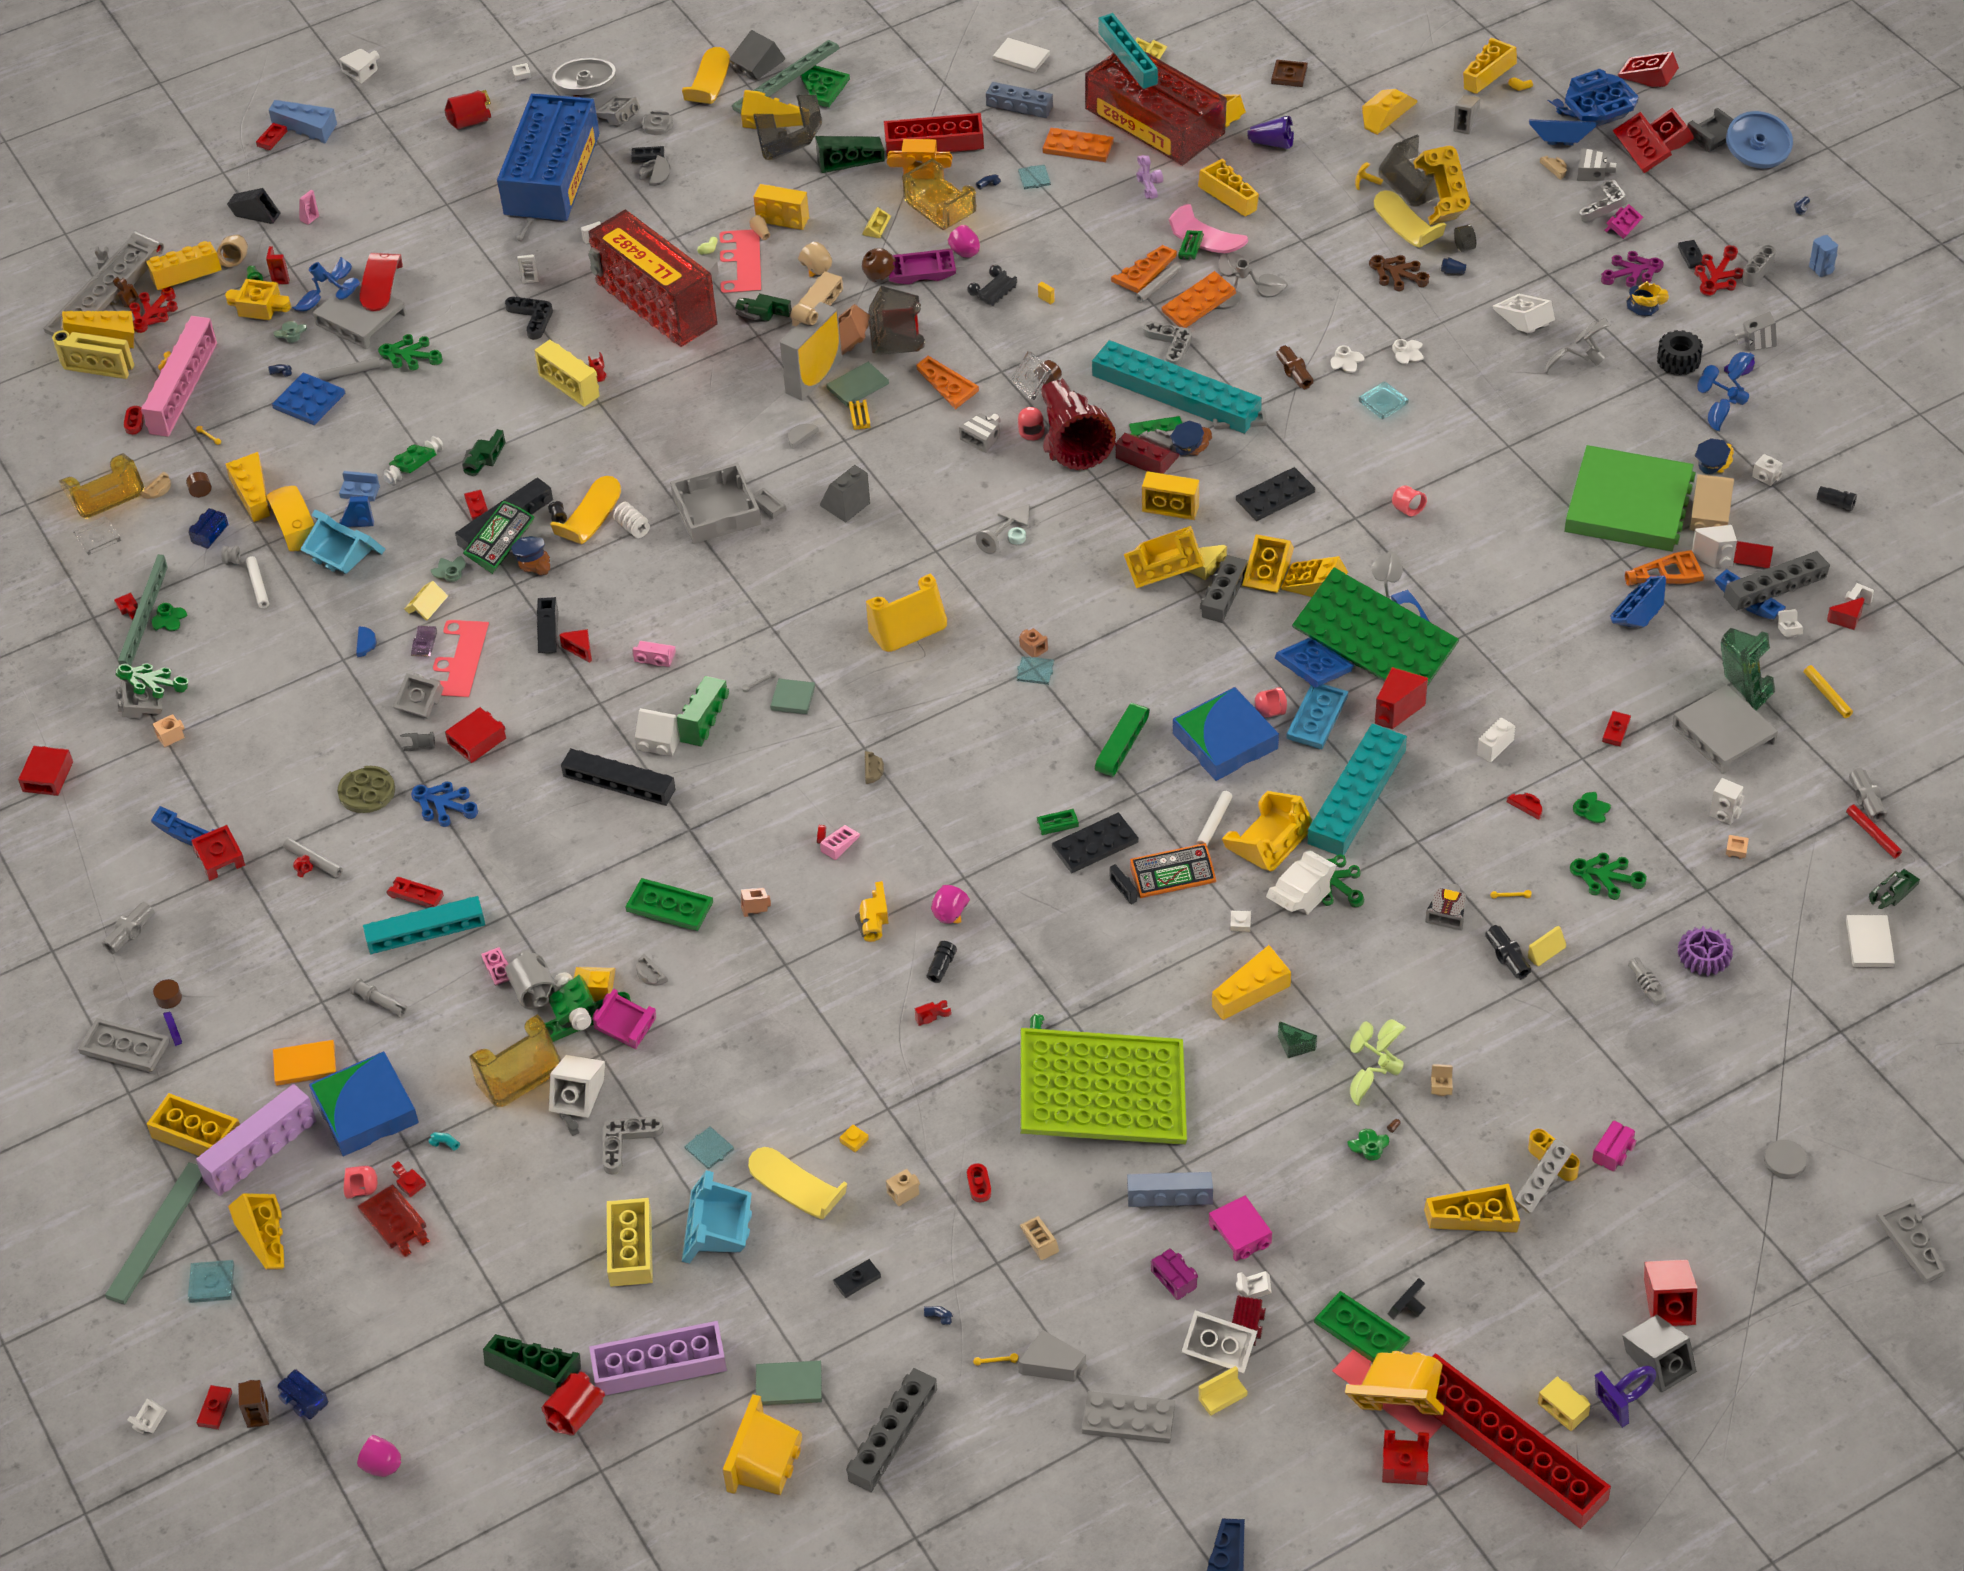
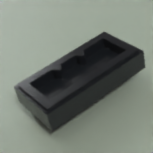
M664 146L632 148V163L656 160L657 155L664 158Z
M1695 240L1678 242V249L1689 269L1695 268L1698 265L1705 266L1701 262L1703 255Z
M1116 864L1110 866V881L1131 905L1136 903L1137 889L1134 887L1130 877L1125 876Z
M868 1259L833 1279L844 1298H847L881 1278V1273L871 1260Z

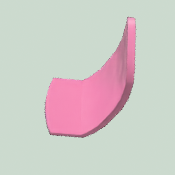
M1191 204L1179 207L1169 218L1173 234L1181 240H1184L1187 230L1203 231L1204 236L1199 248L1207 251L1230 253L1248 243L1246 235L1223 232L1196 219Z

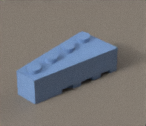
M274 100L269 108L272 123L287 126L288 131L294 130L296 134L308 135L310 139L315 140L317 138L324 144L337 125L333 108Z

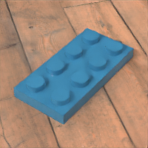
M1325 684L1317 688L1310 686L1286 734V739L1323 749L1348 698V691Z

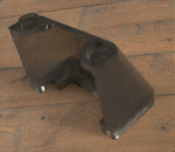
M880 286L868 311L870 315L869 328L872 353L878 355L918 352L924 348L925 339L923 335L916 334L915 316L921 310L919 296Z

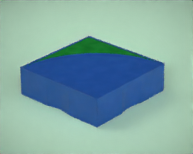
M1236 687L1173 718V735L1188 751L1196 756L1201 766L1215 781L1235 772L1243 765L1277 750L1279 747V733Z
M385 1051L309 1084L312 1097L323 1119L328 1123L332 1137L343 1157L369 1146L380 1138L396 1134L419 1123L416 1110Z

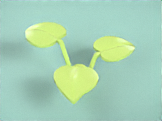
M1393 1019L1388 1020L1380 1029L1377 1049L1368 1043L1373 1035V1026L1367 1021L1361 1024L1359 1030L1352 1038L1350 1044L1351 1051L1356 1054L1366 1046L1380 1056L1378 1064L1381 1067H1369L1366 1071L1361 1069L1354 1077L1350 1087V1095L1353 1102L1360 1106L1361 1099L1373 1082V1072H1381L1383 1074L1389 1072L1396 1076L1403 1068V1061L1393 1056L1387 1050L1388 1046L1406 1028Z

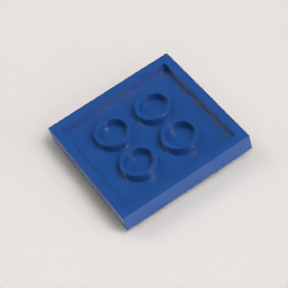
M303 372L272 403V406L277 411L315 426L345 395V390Z
M1310 637L1276 652L1275 659L1283 666L1289 668L1315 688L1351 672L1353 665Z

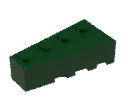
M497 1334L483 1348L485 1366L549 1396L564 1383L571 1373L578 1374L581 1370L580 1353L572 1351V1354L562 1352L560 1348L554 1347L552 1350L541 1347V1344L522 1343V1340Z

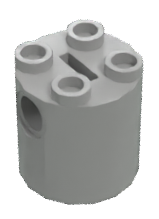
M523 951L519 954V957L505 967L514 992L521 1006L526 1009H539L549 1004V997L558 991L543 957L539 954Z

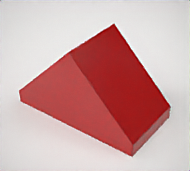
M1862 597L1829 607L1827 621L1855 630L1865 599Z
M588 629L563 632L559 635L562 648L589 663L592 661Z

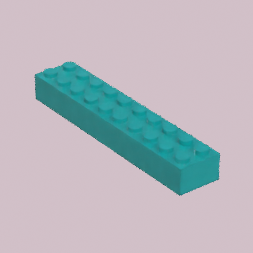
M1111 340L1104 345L1092 360V376L1209 421L1213 422V419H1217L1218 423H1227L1230 425V429L1243 434L1248 431L1251 422L1258 417L1259 411H1262V397Z

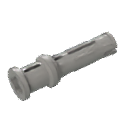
M361 978L355 979L350 987L352 995L362 997L365 1002L376 1003L399 1017H402L407 1011L406 1005L380 993L376 986H369Z

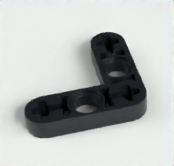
M509 297L505 300V307L508 312L532 316L526 328L528 338L532 340L541 338L553 313L552 304L545 300L522 297ZM537 319H544L543 321H540V322H537V321H536Z

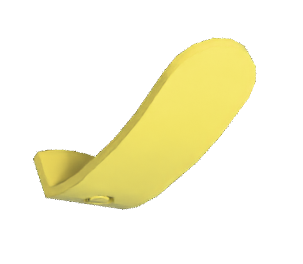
M1384 190L1375 196L1374 208L1376 212L1396 233L1415 247L1420 248L1443 236L1446 227L1445 223H1440L1433 227L1429 226L1395 192Z
M758 1148L749 1157L748 1168L755 1180L783 1200L816 1218L823 1220L846 1194V1182H843L838 1188L833 1187L806 1172L773 1148Z

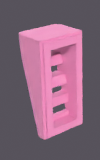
M313 190L307 192L299 201V218L301 222L307 225L319 217Z
M844 825L820 843V850L832 859L837 860L860 837V833Z

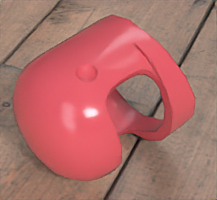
M1027 407L1020 411L1018 415V428L1021 437L1034 441L1042 438L1044 435L1043 415L1039 409ZM1040 425L1042 427V430L1037 434L1027 435L1024 433V426Z
M1407 485L1397 488L1392 496L1394 507L1410 517L1419 514L1427 503V497L1424 493L1416 491ZM1416 495H1421L1418 508L1415 510L1409 508L1411 500Z
M1278 687L1257 693L1255 697L1256 710L1264 718L1285 715L1287 699L1284 691Z
M371 1166L348 1167L345 1169L344 1195L347 1199L355 1196L371 1195L376 1191L378 1184L377 1174Z

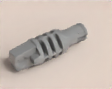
M1638 957L1634 958L1636 963L1631 959L1628 966L1636 975V982L1645 995L1656 1006L1666 1002V995L1662 986L1652 971L1646 969Z

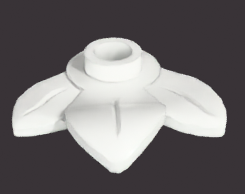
M1398 339L1392 345V351L1396 354L1395 358L1402 364H1408L1409 361L1419 362L1424 358L1418 350L1423 345L1419 341Z
M1342 345L1335 351V356L1331 358L1330 364L1334 370L1342 368L1347 373H1354L1357 370V363L1364 361V357L1361 353L1351 351L1348 346Z

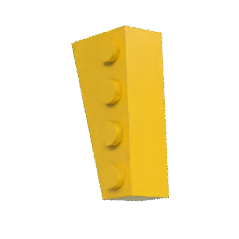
M1223 158L1200 170L1199 188L1245 217L1257 211L1259 194L1248 183H1244L1242 177L1236 175L1234 169L1231 166H1227Z
M1268 945L1212 992V1008L1222 1020H1225L1290 987L1291 971L1271 946Z
M1509 1184L1426 1198L1424 1212L1429 1229L1518 1232L1520 1218Z

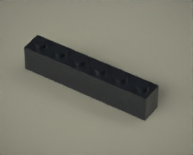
M537 477L503 501L511 503L532 515L553 501L551 487ZM503 501L455 532L457 545L465 551Z
M570 748L561 763L562 774L565 778L667 806L676 790L674 777L667 774L657 773L649 769L646 770L634 765L621 763L617 760L589 754L582 750Z

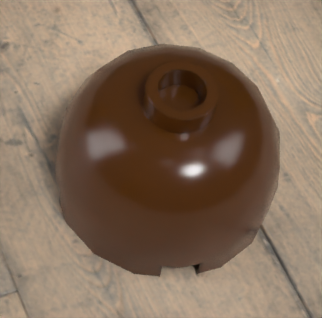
M874 248L865 254L862 260V271L872 282H877L876 280L878 279L884 280L894 270L895 266L893 263L894 261L896 262V259L889 251L883 248Z

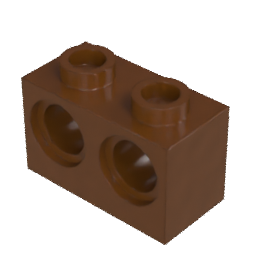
M248 1380L238 1383L239 1408L247 1428L269 1425V1402L261 1381Z

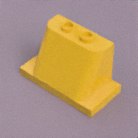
M1191 526L1141 542L1134 550L1123 554L1136 588L1205 565Z
M1400 1351L1378 1353L1362 1384H1346L1345 1394L1364 1410L1382 1411L1383 1403L1414 1405L1422 1414L1443 1415L1444 1406L1436 1399L1443 1364L1434 1357L1418 1352H1413L1412 1355L1404 1354Z
M752 1394L722 1469L726 1491L733 1494L736 1493L738 1485H743L781 1495L787 1478L792 1476L794 1459H798L800 1455L801 1431L763 1412L761 1396Z

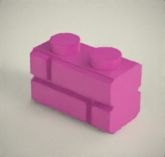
M1612 1121L1593 1150V1162L1601 1166L1603 1165L1611 1171H1615L1618 1165L1623 1166L1627 1158V1151H1632L1637 1141L1634 1139L1635 1131L1627 1126L1624 1127L1623 1124L1617 1121Z

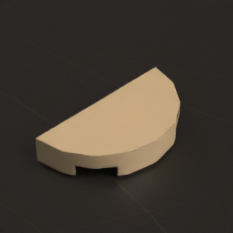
M1548 156L1540 158V163L1560 180L1565 177L1567 165L1564 160L1556 157V159L1548 158Z
M163 471L141 492L142 497L155 499L166 494L171 487L168 474Z

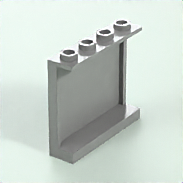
M360 281V285L350 296L340 300L336 297L335 293L313 312V316L317 326L367 350L371 346L369 338L397 313L405 316L406 311L404 302L392 296L389 304L384 309L374 312L366 310L360 303L362 281Z
M1728 685L1721 687L1674 714L1672 725L1682 737L1722 774L1729 771L1731 762L1767 741H1770L1773 745L1776 744L1778 734L1775 726L1766 721L1760 713L1755 711L1748 702L1744 701Z

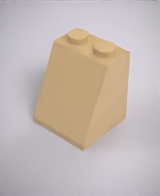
M1697 474L1690 531H1695L1697 528L1728 525L1734 484L1733 478Z

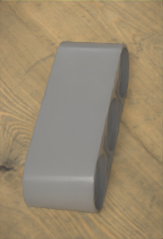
M1762 246L1745 265L1742 283L1745 286L1753 287L1757 285L1774 265L1776 248L1774 246Z

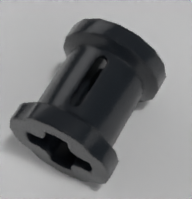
M560 501L550 503L548 509L549 513L552 514V522L565 523L567 515L563 511V503Z

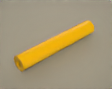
M1812 665L1807 666L1803 673L1843 718L1850 717L1853 710Z

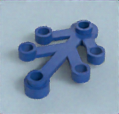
M446 781L441 785L427 788L425 785H417L412 790V799L420 803L422 817L425 821L434 819L433 810L429 808L427 801L435 804L439 815V824L442 827H447L451 823L444 807L459 811L468 819H473L478 814L477 804L470 801L460 804L451 801L456 798L461 800L468 799L470 793L467 787H461L453 791L452 783ZM439 792H443V793H444L443 795H439V796L433 795V794H436V793H439Z

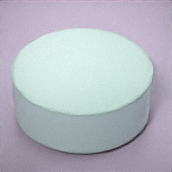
M1019 527L1010 529L1008 532L1009 542L1015 545L1024 543L1026 540L1025 530Z

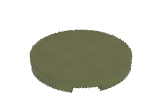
M371 765L364 766V768L353 772L349 771L339 782L337 792L341 804L346 809L356 813H370L385 807L392 800L395 794V782L386 769Z

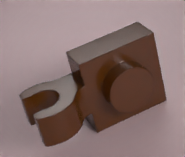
M116 277L113 280V284L120 290L117 294L124 307L129 308L130 304L139 299L132 284H127L125 278L120 280L119 277Z

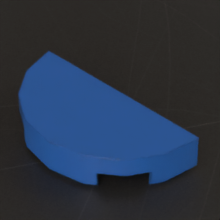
M358 627L357 658L366 656V653L371 651V649L374 650L377 644L375 633L367 627Z

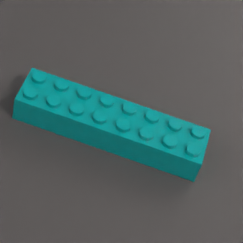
M1375 724L1370 725L1308 828V845L1335 855H1345L1406 752V735Z

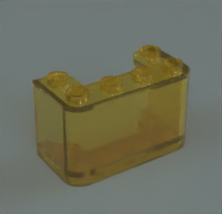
M932 158L902 176L903 195L909 206L941 230H946L976 212V191L969 185L963 186L962 191L958 190L953 184L944 179L943 165Z

